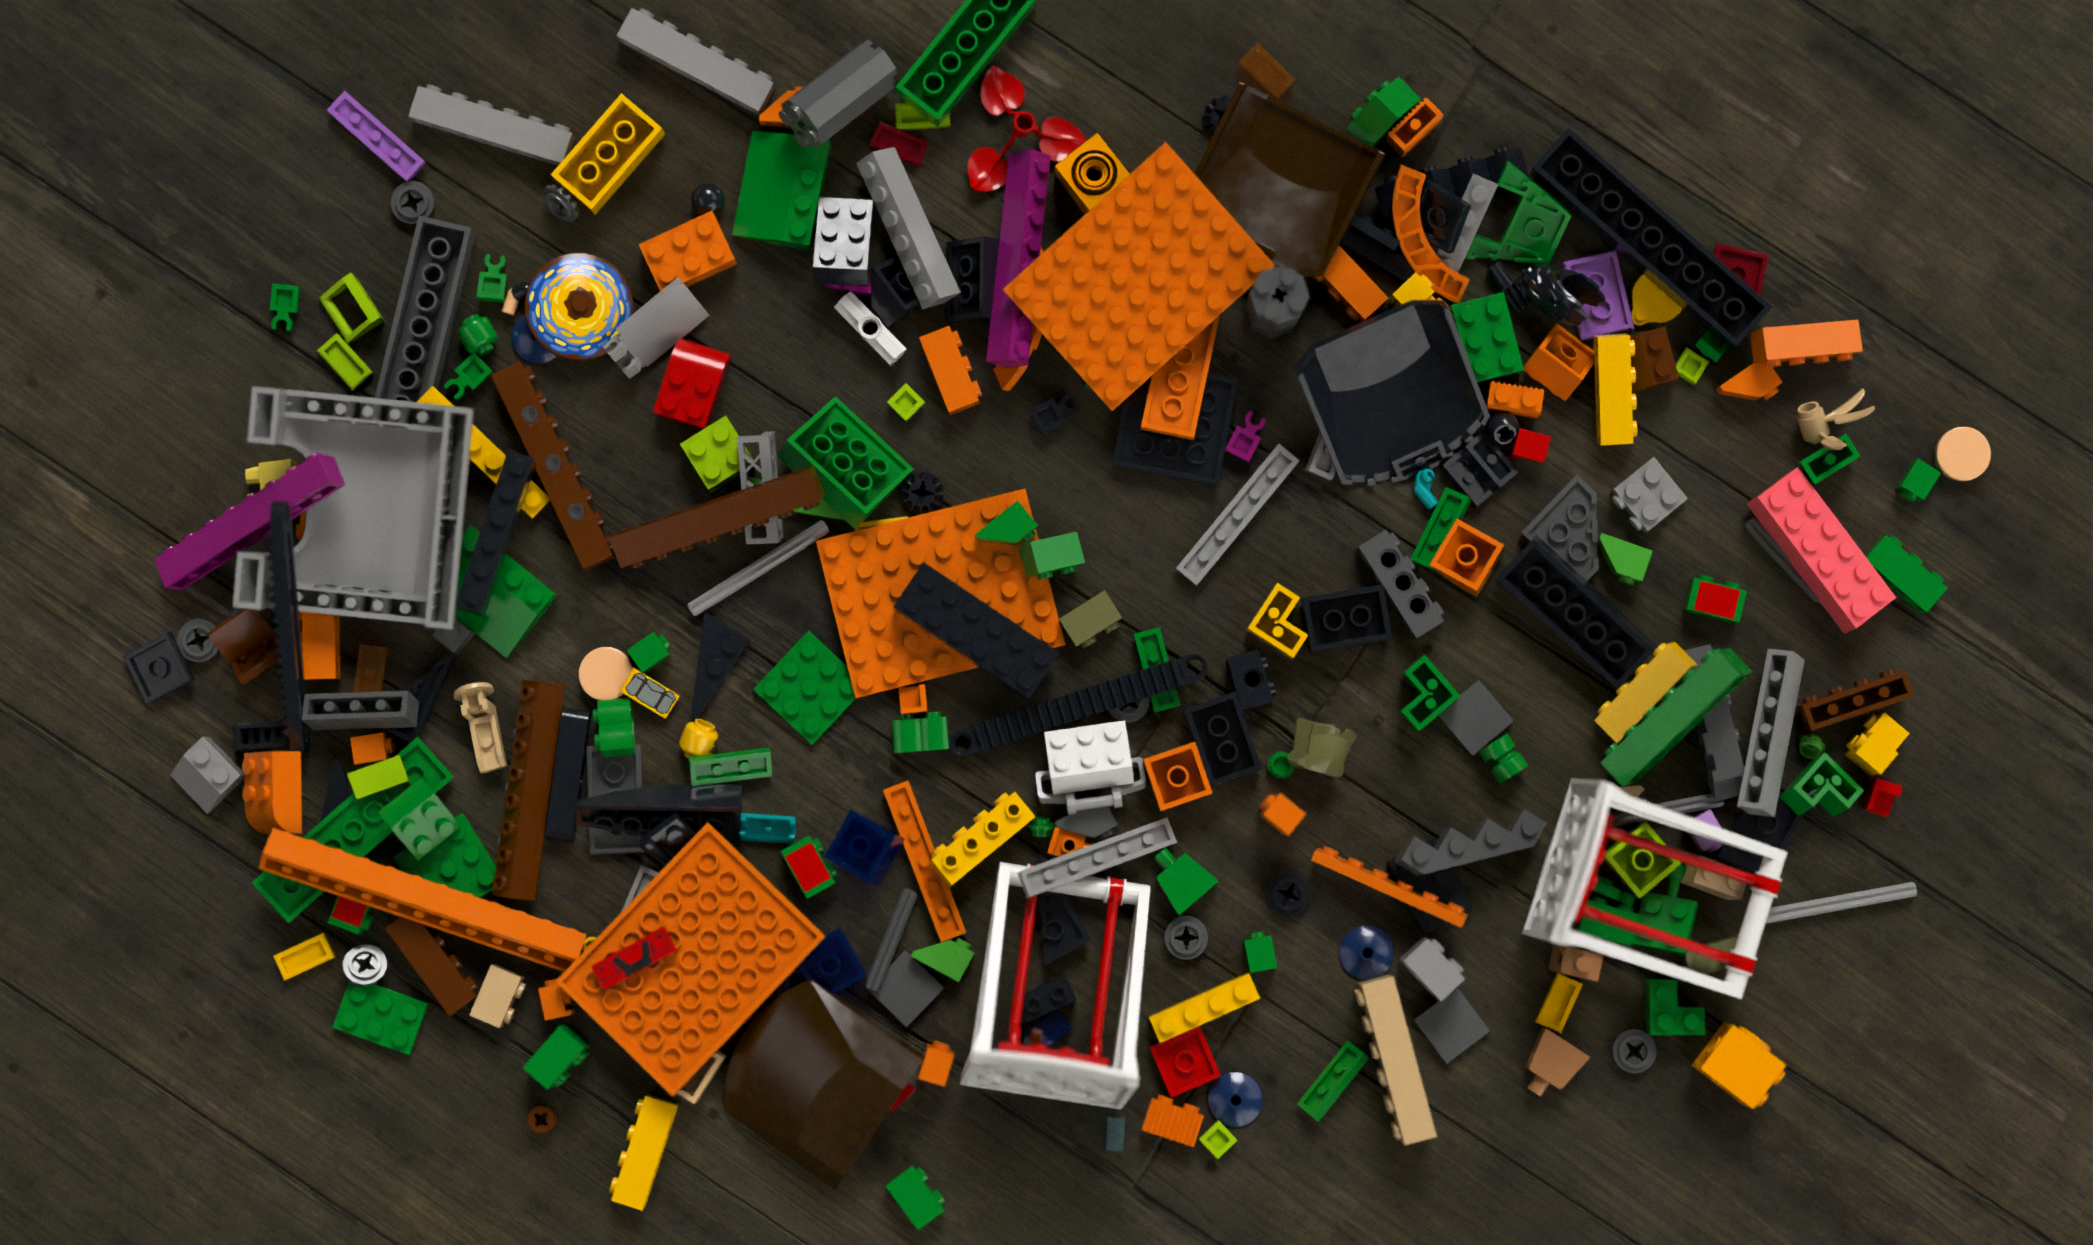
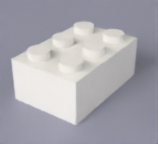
M1125 720L1044 732L1053 795L1134 783Z

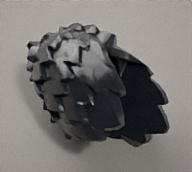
M1549 263L1536 264L1528 269H1522V275L1514 281V284L1520 287L1522 297L1526 298L1535 308L1540 309L1551 319L1554 318L1561 323L1572 326H1579L1583 323L1582 321L1588 319L1587 314L1582 309L1584 304L1597 307L1598 302H1605L1606 300L1603 293L1599 290L1598 284L1586 275L1554 267Z

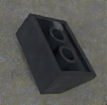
M982 236L947 242L946 261L961 293L946 302V322L990 323L1000 239Z

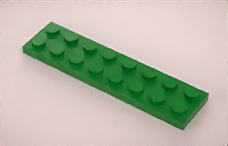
M416 737L396 755H400L409 781L357 800L353 793L303 838L314 840L319 844L334 849H341L345 853L357 857H364L393 831L379 814L382 808L420 778L426 782L434 793H437L454 776L421 739ZM264 871L252 882L288 923L324 892L323 890Z

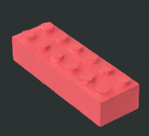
M1798 467L1784 475L1747 503V506L1783 550L1792 566L1817 596L1820 603L1844 634L1858 628L1896 598Z

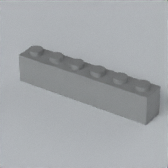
M631 8L617 34L619 42L757 115L763 113L776 89L774 83L771 82L773 79L771 76L762 71H758L757 74L750 71L748 64L737 58L732 61L724 57L725 52L715 46H711L709 49L701 45L702 41L690 33H687L686 36L677 32L678 28L667 21H664L662 24L654 20L655 16L643 8H640L639 11Z
M427 84L426 88L417 87L408 115L413 122L557 166L571 152L575 141V136L570 132V128L564 125L555 124L554 127L545 125V121L538 117L529 116L528 119L519 117L517 111L504 108L502 112L493 109L494 105L478 100L476 104L467 101L468 97L453 92L452 96L442 93L441 88Z
M895 147L874 151L857 162L859 171L922 309L944 304L961 293Z
M1768 649L1737 805L1748 814L1775 817L1805 661L1794 651Z

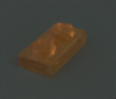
M360 644L353 693L383 692L388 648Z

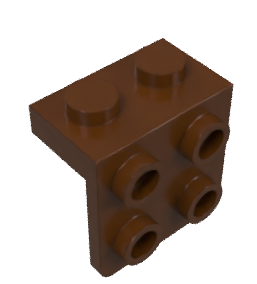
M243 608L208 633L209 640L231 663L237 679L243 685L257 678L272 665L277 664L280 654L276 653L279 644L275 643V639L278 634L274 632V629L257 609Z

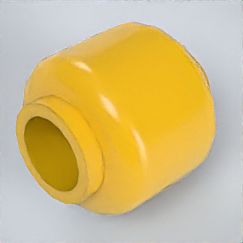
M695 719L694 722H689L685 725L679 746L685 752L684 756L686 758L712 755L718 740V733L714 730L715 726L712 723L702 719Z

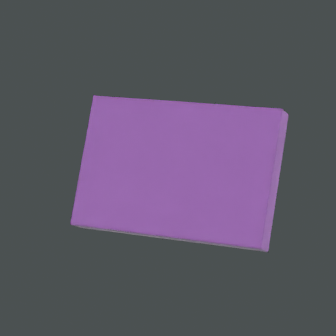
M1616 250L1562 263L1563 269L1582 273L1598 284L1599 290L1606 298L1605 302H1598L1597 307L1587 304L1583 305L1582 309L1587 314L1588 319L1582 321L1583 323L1577 326L1580 341L1593 339V335H1610L1634 329Z

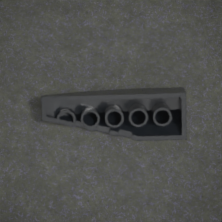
M661 785L602 794L576 801V825L607 831L617 828L622 829L628 835L637 836V833L647 834L676 812L697 833L708 822L733 847H741L742 785Z

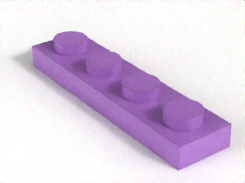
M346 91L327 109L335 119L407 182L426 164L422 158Z

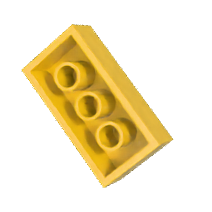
M621 93L552 172L551 176L596 215L663 138L665 132L662 127Z

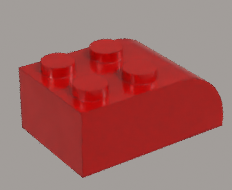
M679 338L672 351L653 413L656 416L701 430L708 427L732 354Z

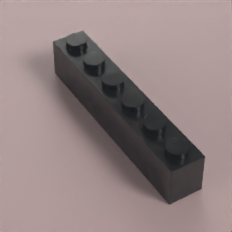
M507 451L456 600V607L459 610L485 617L536 467L534 458Z

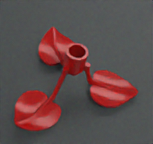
M995 65L988 70L983 79L980 91L981 103L991 115L998 116L1006 111L1007 115L1015 117L1011 123L1013 134L999 155L994 149L989 147L979 148L971 154L967 164L969 183L973 190L979 192L994 191L1006 184L1008 161L1003 159V156L1017 137L1025 138L1031 132H1034L1037 137L1041 138L1039 142L1040 152L1050 155V161L1054 162L1062 161L1087 141L1082 132L1065 119L1051 117L1044 120L1041 126L1042 133H1040L1038 126L1035 125V118L1031 113L1011 111L1019 108L1023 103L1025 97L1024 87L1016 77Z

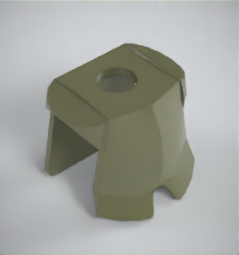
M1298 718L1295 724L1293 750L1289 753L1288 763L1294 767L1320 772L1330 777H1341L1344 772L1343 763L1357 736L1350 729H1346L1340 735L1341 731L1335 725L1321 724Z

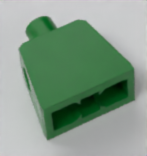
M1165 847L1154 857L1163 869L1156 876V879L1178 915L1219 882L1186 853L1175 859Z

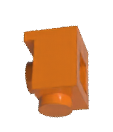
M1055 827L1047 853L1060 857L1085 848L1090 843L1085 842L1086 836ZM1067 840H1072L1075 844L1074 849L1071 851L1064 848V843Z
M557 979L544 981L545 987L538 988L545 1021L575 1014L574 1008L568 1009V1004H571V997L555 982Z

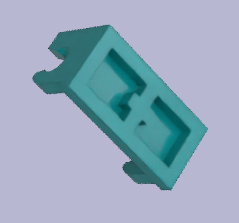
M741 813V840L796 843L797 817Z

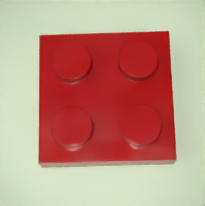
M1200 1026L1150 1046L1171 1098L1221 1077Z

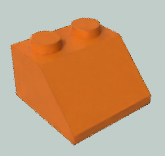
M1556 323L1523 368L1531 378L1538 380L1552 394L1566 401L1594 364V351Z
M1456 519L1432 559L1430 566L1456 586L1478 597L1504 553V544Z

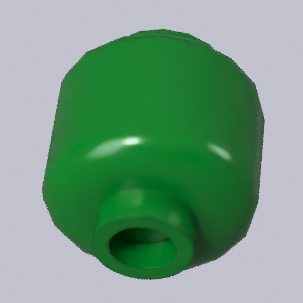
M475 314L460 323L461 327L458 330V336L468 353H479L480 356H483L494 350L493 344L497 341L498 335L487 317H480L479 314Z

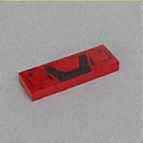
M664 926L592 965V968L603 989L607 990L678 950Z

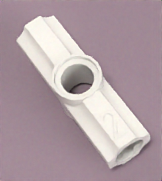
M851 291L843 296L834 306L843 318L860 334L862 339L867 341L890 366L907 351L901 342L881 323L880 319L873 315ZM868 322H874L878 325V330L873 335H867L863 332V328Z

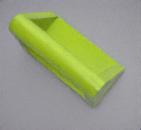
M352 273L340 279L319 297L320 302L348 344L384 322L383 317L361 283ZM349 288L368 318L354 331L351 330L332 300L333 297Z

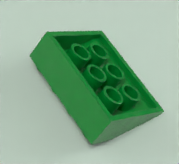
M752 131L732 236L811 251L817 224L819 197H822L830 157V140L815 148L809 145L804 148L798 144L793 134Z
M836 396L789 437L777 454V458L793 472L814 465L825 494L822 499L854 529L860 526L914 470Z
M472 526L462 535L456 600L480 531ZM506 553L485 617L459 610L457 607H455V617L504 657L508 658L557 599L558 595Z

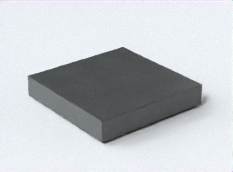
M1480 680L1472 684L1458 699L1438 715L1471 756L1476 754L1513 722V719Z
M905 950L888 968L880 990L878 992L868 991L907 1027L944 987Z
M1458 987L1442 1001L1435 1002L1413 1019L1446 1064L1490 1031Z

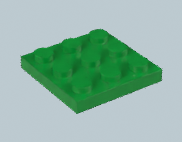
M809 630L753 689L812 745L856 700L848 667Z
M464 813L455 817L461 827L419 861L408 848L393 856L404 873L417 875L437 884H444L451 889L470 893L478 898H482L493 891L496 863Z

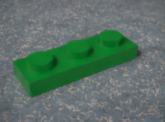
M1445 487L1416 546L1411 561L1437 572L1430 566V563L1456 519L1462 521L1472 501L1470 497Z
M1160 627L1133 634L1143 669L1169 661ZM1177 689L1150 697L1154 713L1181 706Z
M769 747L688 757L691 786L772 776L771 751Z
M1347 1040L1297 1105L1319 1122L1368 1061L1369 1057Z

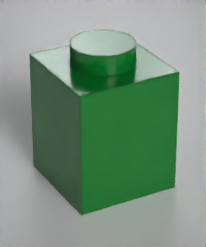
M1915 459L1910 463L1895 489L1901 492L1900 496L1911 503L1915 501L1921 502L1925 500L1941 472L1922 460Z
M652 632L629 648L627 652L641 672L646 674L671 656L668 651L671 645L663 634L658 636L655 632Z
M1264 931L1248 934L1249 939L1243 940L1249 972L1253 973L1277 968L1271 935L1265 936Z

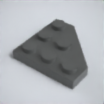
M1575 475L1520 533L1528 542L1535 535H1538L1587 581L1599 569L1597 553L1598 524L1596 518L1597 493L1582 478Z

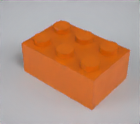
M713 211L639 244L660 291L677 277L681 279L686 287H689L737 264Z

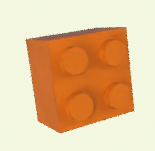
M1195 742L1143 759L1160 811L1212 794Z

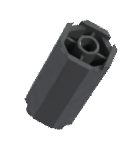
M870 40L860 43L781 104L782 110L779 112V117L786 125L791 127L795 133V139L800 146L805 148L809 145L815 148L822 145L897 86L899 79L894 80L893 77L897 74V69L882 48L877 47L873 49L870 47L873 44Z
M1282 265L1260 272L1244 308L1252 330L1265 335L1269 339L1292 333L1309 299L1303 276L1296 273L1293 269H1288Z

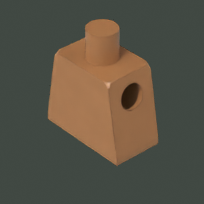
M1553 944L1548 970L1599 981L1604 955Z
M1542 1027L1525 1067L1536 1074L1527 1088L1540 1097L1549 1084L1561 1090L1588 1061L1590 1056Z

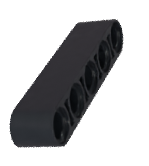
M563 708L546 826L547 840L571 843L575 840L577 830L576 801L581 799L591 723V711L572 708Z

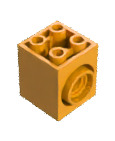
M1098 133L1055 165V177L1084 214L1090 211L1129 175V172ZM1091 174H1097L1100 176V179L1098 181H1091L1087 177Z
M1723 1022L1691 1066L1742 1105L1754 1109L1755 1106L1760 1107L1766 1101L1769 1095L1767 1090L1772 1084L1777 1085L1785 1074L1783 1069L1786 1064L1771 1054V1048L1753 1033L1741 1026L1737 1028L1732 1024Z

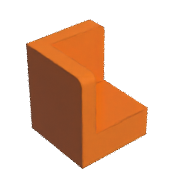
M925 684L898 688L900 714L928 712Z

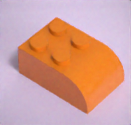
M301 751L244 753L242 763L244 788L242 795L245 801V814L249 824L262 834H271L273 828L288 831L291 834L302 833Z

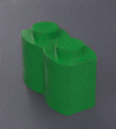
M630 697L597 701L598 709H593L594 725H599V734L594 735L596 751L600 750L603 758L636 755L633 706Z
M941 711L925 713V718L914 719V714L898 715V720L892 721L895 753L950 749L947 716L941 717Z

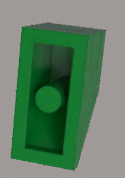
M1017 500L977 532L975 538L983 542L1017 545L1022 541L1023 544H1026L1037 535L1034 530L1038 528V525Z

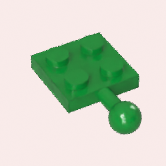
M1681 862L1676 869L1667 875L1670 882L1666 896L1649 892L1643 895L1638 923L1690 940L1699 904L1697 901L1677 898L1680 882L1686 871L1684 863ZM1638 934L1634 936L1633 946L1687 956L1686 950Z

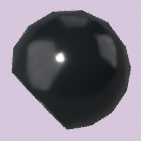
M705 183L696 187L692 192L691 204L695 212L701 216L710 211L715 212L724 208L725 197L718 186Z
M1506 411L1497 412L1492 415L1486 423L1488 438L1498 445H1509L1516 440L1520 428L1518 419Z

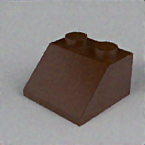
M1665 327L1630 336V340L1635 342V356H1631V367H1635L1636 382L1632 383V393L1674 383L1679 379Z

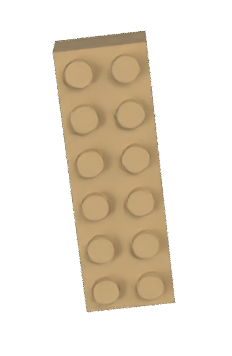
M1388 974L1358 982L1359 989L1354 990L1358 1006H1363L1366 1014L1361 1016L1365 1032L1371 1033L1373 1042L1368 1044L1372 1058L1379 1062L1380 1068L1376 1069L1379 1084L1386 1088L1387 1095L1383 1096L1387 1112L1389 1111V1113L1393 1114L1394 1121L1390 1122L1394 1138L1400 1140L1404 1145L1437 1137L1394 976Z

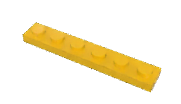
M431 386L417 401L420 403L453 406L434 386ZM472 424L469 460L496 485L506 455ZM531 480L521 509L532 519L550 501V498Z

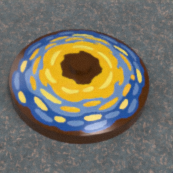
M567 254L546 263L531 280L525 298L526 321L533 337L551 354L570 361H589L608 354L603 346L615 335L619 334L616 328L633 315L632 293L623 275L609 262L589 254Z

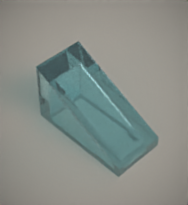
M1108 1116L1106 1151L1123 1152L1125 1117Z

